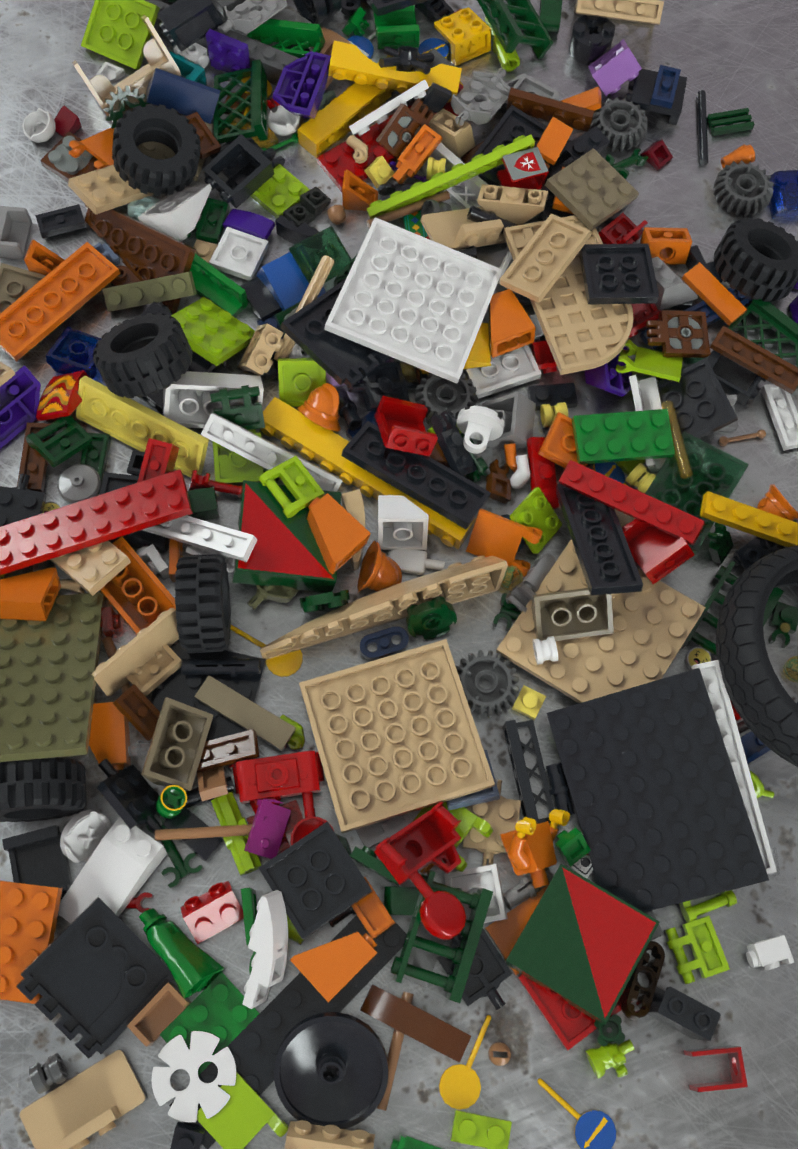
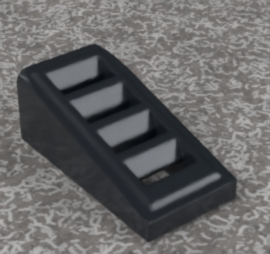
M428 0L415 5L416 9L433 22L442 19L441 17L445 14L449 16L454 13L453 9L444 0Z

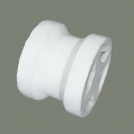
M549 636L546 640L542 641L533 639V650L537 665L543 664L546 660L558 661V651L554 636Z

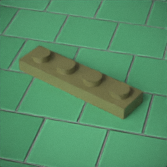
M191 271L102 289L108 312L152 304L154 301L157 303L197 295Z

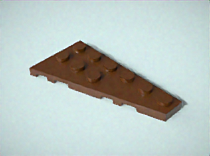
M88 207L84 221L100 238H103L110 245L114 253L123 259L122 262L140 281L190 271L196 252L195 248L116 209L95 215ZM181 298L162 301V303L175 314L177 313Z

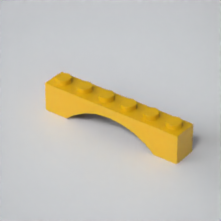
M334 40L328 76H332L337 80H351L360 85H374L379 89H393L399 93H404L421 81L426 80L429 87L432 83H435L450 90L452 95L455 94L457 96L462 68L439 64L431 68L429 74H424L420 71L403 72L385 67L381 68L379 64L365 56L356 45Z

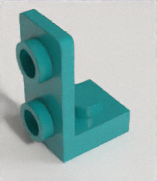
M169 51L181 75L185 76L186 79L207 85L204 68L199 64L186 60L181 55Z

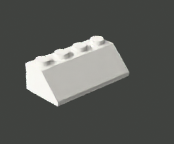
M187 371L181 375L177 382L174 381L168 388H163V416L186 428H204L213 409L222 407L221 401L211 402L210 393L220 392L219 389L224 388L234 390L241 389V386L249 385V387L259 386L260 396L251 397V403L261 402L262 404L264 388L261 376ZM243 398L229 400L230 406L242 405L244 400Z

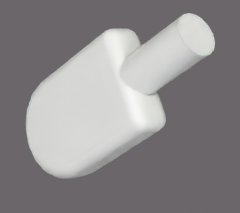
M394 549L390 550L387 554L388 557L399 565L402 573L424 575L425 568L444 570L445 561L427 559L426 551Z

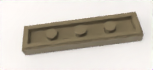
M209 675L194 696L201 703L244 729L255 730L257 737L280 751L284 750L296 731V727Z

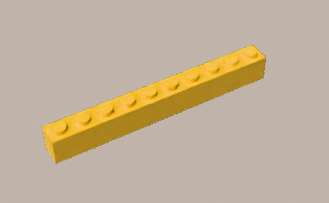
M274 397L263 411L265 428H260V430L266 436L277 438L284 447L288 449L293 448L300 452L304 459L307 461L313 460L318 463L321 469L336 474L343 480V483L349 486L351 484L354 485L368 498L373 497L378 500V495L406 497L429 515L428 534H434L439 537L446 546L455 547L459 550L472 531L476 518L467 529H464L342 457V451L349 443L348 440L312 422L298 410L280 399Z

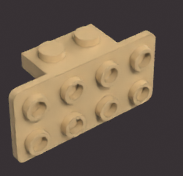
M470 208L422 215L420 220L430 240L451 249L455 248V250L473 245L474 247L506 243L503 234H501L504 227L501 219L473 222L467 219Z
M170 608L168 611L162 612L157 617V620L147 628L140 630L134 639L128 644L121 646L116 651V654L96 667L92 675L98 686L108 697L113 695L128 681L132 685L135 684L147 696L181 667L182 660L170 648L179 639L176 610Z
M117 1050L22 1109L20 1118L35 1149H82L90 1143L88 1137L96 1132L102 1136L115 1128L114 1121L142 1104L146 1099V1095L125 1053L122 1050Z

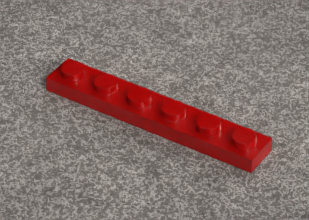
M572 460L569 461L559 479L560 484L678 539L683 537L691 545H694L705 525V521Z

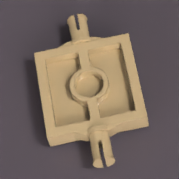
M502 780L497 781L499 795H501ZM500 796L499 800L467 806V810L487 821L493 829L492 834L486 838L472 827L463 840V848L483 853L482 866L487 865V860H489L488 865H492L494 855L507 854L500 834L516 830L515 825L519 821L521 800L506 799Z

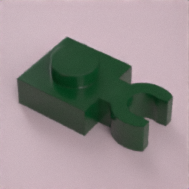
M715 522V532H709L707 535L708 539L711 540L708 548L713 562L722 564L733 548V542L730 532L726 531V526Z
M777 602L769 623L770 627L776 628L769 636L768 641L770 644L775 642L776 636L782 639V648H785L790 643V635L788 633L793 634L796 632L798 625L797 607ZM781 624H789L790 631L787 633L782 632L780 629Z

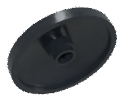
M325 1012L312 1015L295 1025L285 1036L279 1047L274 1066V1081L277 1094L286 1110L298 1121L304 1120L320 1126L335 1125L340 1129L355 1126L375 1111L385 1094L388 1083V1060L385 1048L375 1031L365 1022L354 1016L339 1012Z

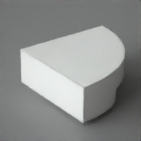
M105 61L96 75H103L113 83L120 80L125 75V71L123 68Z

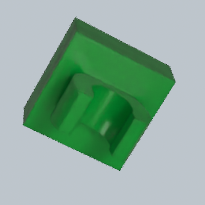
M361 7L350 16L343 27L342 32L346 36H349L352 32L355 35L363 36L365 34L363 30L370 26L366 20L362 19L366 12Z
M576 827L569 833L563 830L556 836L559 841L555 845L565 863L570 867L590 852L584 836Z

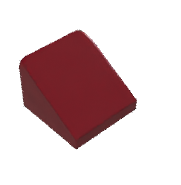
M65 105L54 119L56 124L55 132L61 137H64L68 132L74 134L82 128L78 116Z
M663 139L654 142L640 154L641 157L648 156L647 162L656 170H659L673 158Z

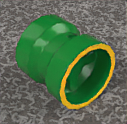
M170 785L164 788L156 801V809L160 816L169 819L178 816L187 803L186 791L178 785Z

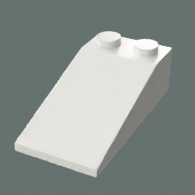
M119 817L102 838L61 900L58 915L71 924L99 897L119 917L167 855L164 846L135 826L130 829L122 818Z

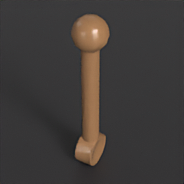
M761 429L757 433L731 438L722 436L718 440V444L724 447L730 442L756 437L762 439L766 436V432Z

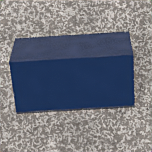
M155 68L146 91L148 103L159 106V104L165 105L166 109L171 110L173 108L186 116L198 112L202 120L211 124L220 95V90L158 68Z

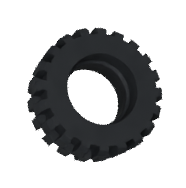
M146 104L145 107L140 105L134 107L133 112L128 110L123 114V118H120L116 123L112 146L114 167L119 172V176L123 181H129L128 185L133 189H140L141 193H154L153 196H161V194H166V196L173 195L175 190L177 192L184 190L185 185H190L193 177L196 176L201 151L200 137L196 134L197 130L192 123L189 124V119L184 115L180 116L177 110L173 108L171 110L166 109L165 105L160 104L159 107L153 106V104ZM145 142H159L171 148L176 155L168 159H153L144 155L137 146Z
M746 218L735 221L729 226L714 252V265L717 273L721 274V279L724 282H728L732 289L740 291V294L744 296H750L751 299H762L765 302L780 300L788 296L798 282V241L795 240V236L791 233H787L781 226L777 227L770 221L765 222L759 218L755 220L753 218Z
M147 313L144 316H135L131 320L127 319L122 324L112 327L110 332H106L102 339L96 343L93 361L110 392L120 397L134 398L138 396L141 398L146 397L150 393H158V390L166 389L174 381L177 382L191 365L193 353L178 320L164 313Z
M220 554L185 555L178 560L175 574L176 619L181 648L187 653L223 652L229 646L231 629L229 581L225 558Z
M55 757L0 762V822H31L58 819L78 814L87 805L86 770L78 760L74 761V759Z

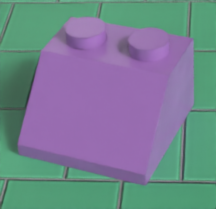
M624 39L588 66L593 78L605 96L615 94L621 89V84L627 80L632 81L642 69Z

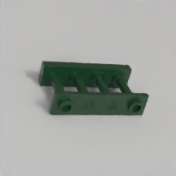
M477 0L506 53H512L518 44L521 43L531 45L538 59H542L552 46L553 41L530 0H506L508 4H505L504 0Z
M731 560L726 567L721 565L714 576L717 582L703 604L706 608L681 647L682 649L691 640L716 655V644L695 631L701 621L717 628L718 618L707 611L713 601L720 605L723 604L726 596L719 593V590L724 582L733 585L738 577L730 573L736 562ZM778 587L772 590L764 612L763 627L784 592Z
M427 870L426 875L421 874V876L434 892H449L456 896L461 903L467 904L468 908L472 909L469 920L466 919L465 927L460 932V935L463 936L461 946H457L454 949L416 935L421 921L420 907L425 899L420 893L400 957L395 956L391 973L394 974L393 980L399 983L402 982L403 976L407 975L444 988L443 991L447 992L445 996L447 999L460 1003L493 891L478 888L477 893L473 892L470 894L433 881L436 872ZM412 947L451 959L452 963L455 964L452 975L448 974L446 977L409 964L408 960Z

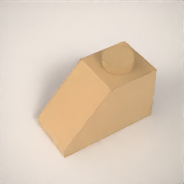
M442 109L434 115L428 125L442 136L443 140L441 143L455 156L460 158L475 147L471 124L465 121L462 126L457 125L455 122L457 116Z

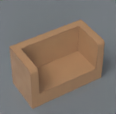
M168 982L127 1027L146 1047L152 1046L160 1037L159 1034L192 1002L188 997L183 998L179 988L173 982Z

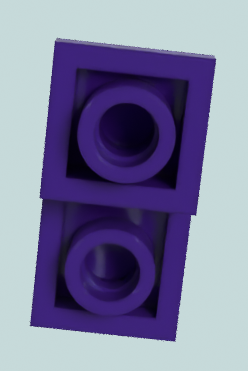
M232 209L223 226L225 230L227 227L267 240L275 227V223L266 217L252 212Z

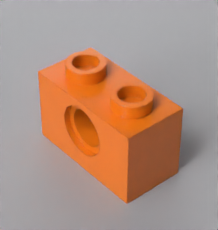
M644 227L640 244H649L651 258L659 257L666 264L670 265L686 264L693 242L687 228Z

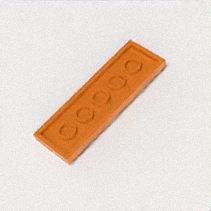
M86 242L0 313V347L17 362L120 275L119 269L91 244Z

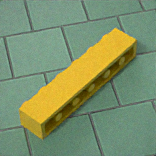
M396 66L385 67L396 71ZM354 83L348 86L341 95L333 98L325 108L319 110L315 119H310L301 124L298 129L299 145L317 159L318 156L325 153L351 131L349 126L381 107L391 97V93L394 90L388 88L379 89L369 84L360 85Z

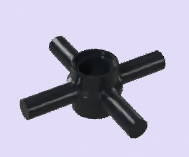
M387 46L384 49V54L389 57L380 58L379 66L381 68L396 66V71L415 72V70H418L424 74H429L431 67L425 63L433 62L434 54H417L418 49L411 46H400L398 51Z

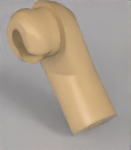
M350 135L346 143L354 149L353 158L356 163H364L368 158V146L356 136Z

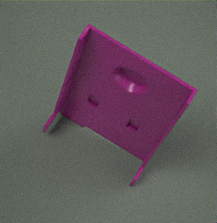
M264 798L257 802L259 806L244 851L273 859L278 854L291 810L272 804V802L282 804L283 802Z

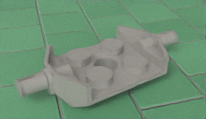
M246 0L242 4H238L232 11H228L227 6H224L227 21L218 26V30L222 34L227 33L231 29L248 34L288 6L287 1Z
M499 68L495 74L474 70L472 79L457 96L455 94L452 95L451 106L454 113L458 115L455 118L457 125L462 126L466 120L481 125L488 123L508 100L511 89L502 79L506 75L505 69Z

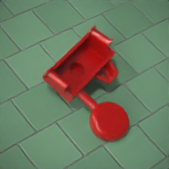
M297 752L244 760L230 765V769H233L235 793L239 794L242 804L250 803L255 815L259 806L257 805L258 800L265 798L280 801L281 798L302 795L305 818L294 826L291 833V846L328 822L315 816L313 793L320 792L319 782L324 781L319 752Z
M441 801L415 821L380 842L375 847L376 850L374 852L399 885L410 879L425 899L421 903L420 917L426 930L437 938L451 939L456 937L465 927V909L461 901L453 894L446 891L434 892L419 873L427 865L433 863L446 874H449L462 863L455 848V844L461 839L455 830L461 820L459 821L443 806L444 802Z

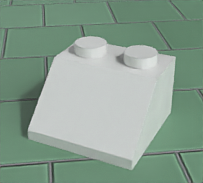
M378 495V543L381 550H427L429 515L404 496Z

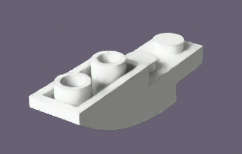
M279 890L265 894L260 898L256 907L258 912L255 923L249 932L250 941L248 948L255 951L256 954L251 962L252 971L244 987L245 996L242 1004L250 1009L267 1001L270 987L283 980L286 968L288 921L282 892Z

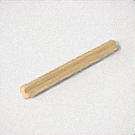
M327 255L321 258L296 312L317 299L333 267L334 259ZM286 333L283 337L284 341L281 348L274 355L276 361H278V358H288L296 343Z

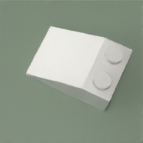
M211 184L186 186L180 192L175 190L173 195H168L138 216L140 222L172 238L183 241L188 237L187 234L195 229L212 189Z

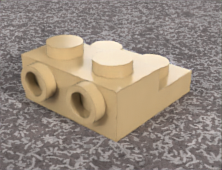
M268 323L257 326L237 368L245 372L250 371L256 375L268 373L273 363L270 359L274 351L278 352L284 340L281 339L283 332Z

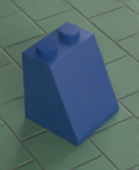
M302 246L262 266L255 277H258L268 288L283 311L302 300L315 270ZM322 287L318 297L326 293L324 287Z

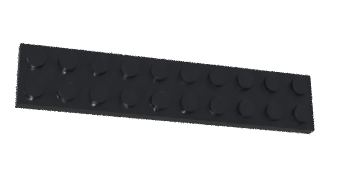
M356 915L332 941L359 932L362 936L365 933L369 935V933ZM397 923L373 939L377 944L374 948L377 954L329 1003L300 972L227 1046L235 1060L236 1071L259 1096L274 1081V1066L277 1052L288 1032L299 1022L312 1015L325 1012L340 1013L403 947L407 934ZM211 1062L198 1076L199 1079L204 1083L213 1082L218 1075L217 1066ZM198 1120L196 1122H183L186 1124L204 1128L198 1122ZM205 1130L202 1145L209 1149L216 1140Z

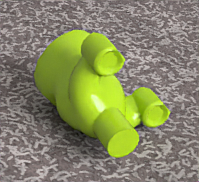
M628 1039L621 1044L616 1042L608 1043L607 1046H601L598 1049L591 1048L585 1052L594 1074L599 1079L611 1067L614 1068L617 1077L627 1075L628 1071L624 1065L626 1063L625 1054L635 1049L631 1040Z

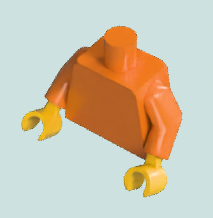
M552 810L549 814L550 824L548 821L536 824L535 819L524 817L516 823V830L500 834L515 874L519 876L530 873L534 889L549 885L545 868L557 863L553 841L559 831L557 828L558 824L566 826L569 822L570 813L567 811Z

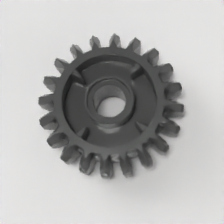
M616 96L614 101L610 98L606 102L601 101V108L594 110L590 130L597 126L610 141L608 147L611 148L612 152L615 149H618L620 153L624 149L629 152L632 147L636 148L644 140L648 129V118L645 117V111L640 109V105L635 106L632 101L627 102L626 98L619 100Z
M742 160L738 164L733 161L730 166L726 165L718 173L714 182L713 195L716 196V202L721 203V209L727 208L728 213L732 211L736 217L742 214L744 218L748 214L754 216L757 212L761 213L771 201L774 191L771 175H765L766 169L760 170L759 164L753 166L751 161L748 164H745Z
M428 373L427 378L422 377L420 385L416 387L414 400L418 404H423L427 407L428 412L425 416L427 424L431 423L430 419L433 415L441 414L445 410L451 411L457 420L461 409L465 408L467 410L470 406H476L478 397L475 394L477 390L476 387L472 386V379L466 380L465 373L460 376L457 384L432 373ZM442 397H449L451 400L446 401Z
M479 650L477 658L473 653H469L468 660L462 658L460 660L461 666H456L471 714H473L474 710H477L478 718H482L483 712L487 713L488 718H492L493 710L498 716L502 715V707L509 710L511 707L509 702H515L517 699L513 693H518L520 689L514 685L519 682V677L512 676L515 674L516 668H507L511 661L507 659L501 662V653L496 658L492 657V650L488 651L487 656H484L483 651ZM486 679L490 681L492 687L484 689L479 685V681Z

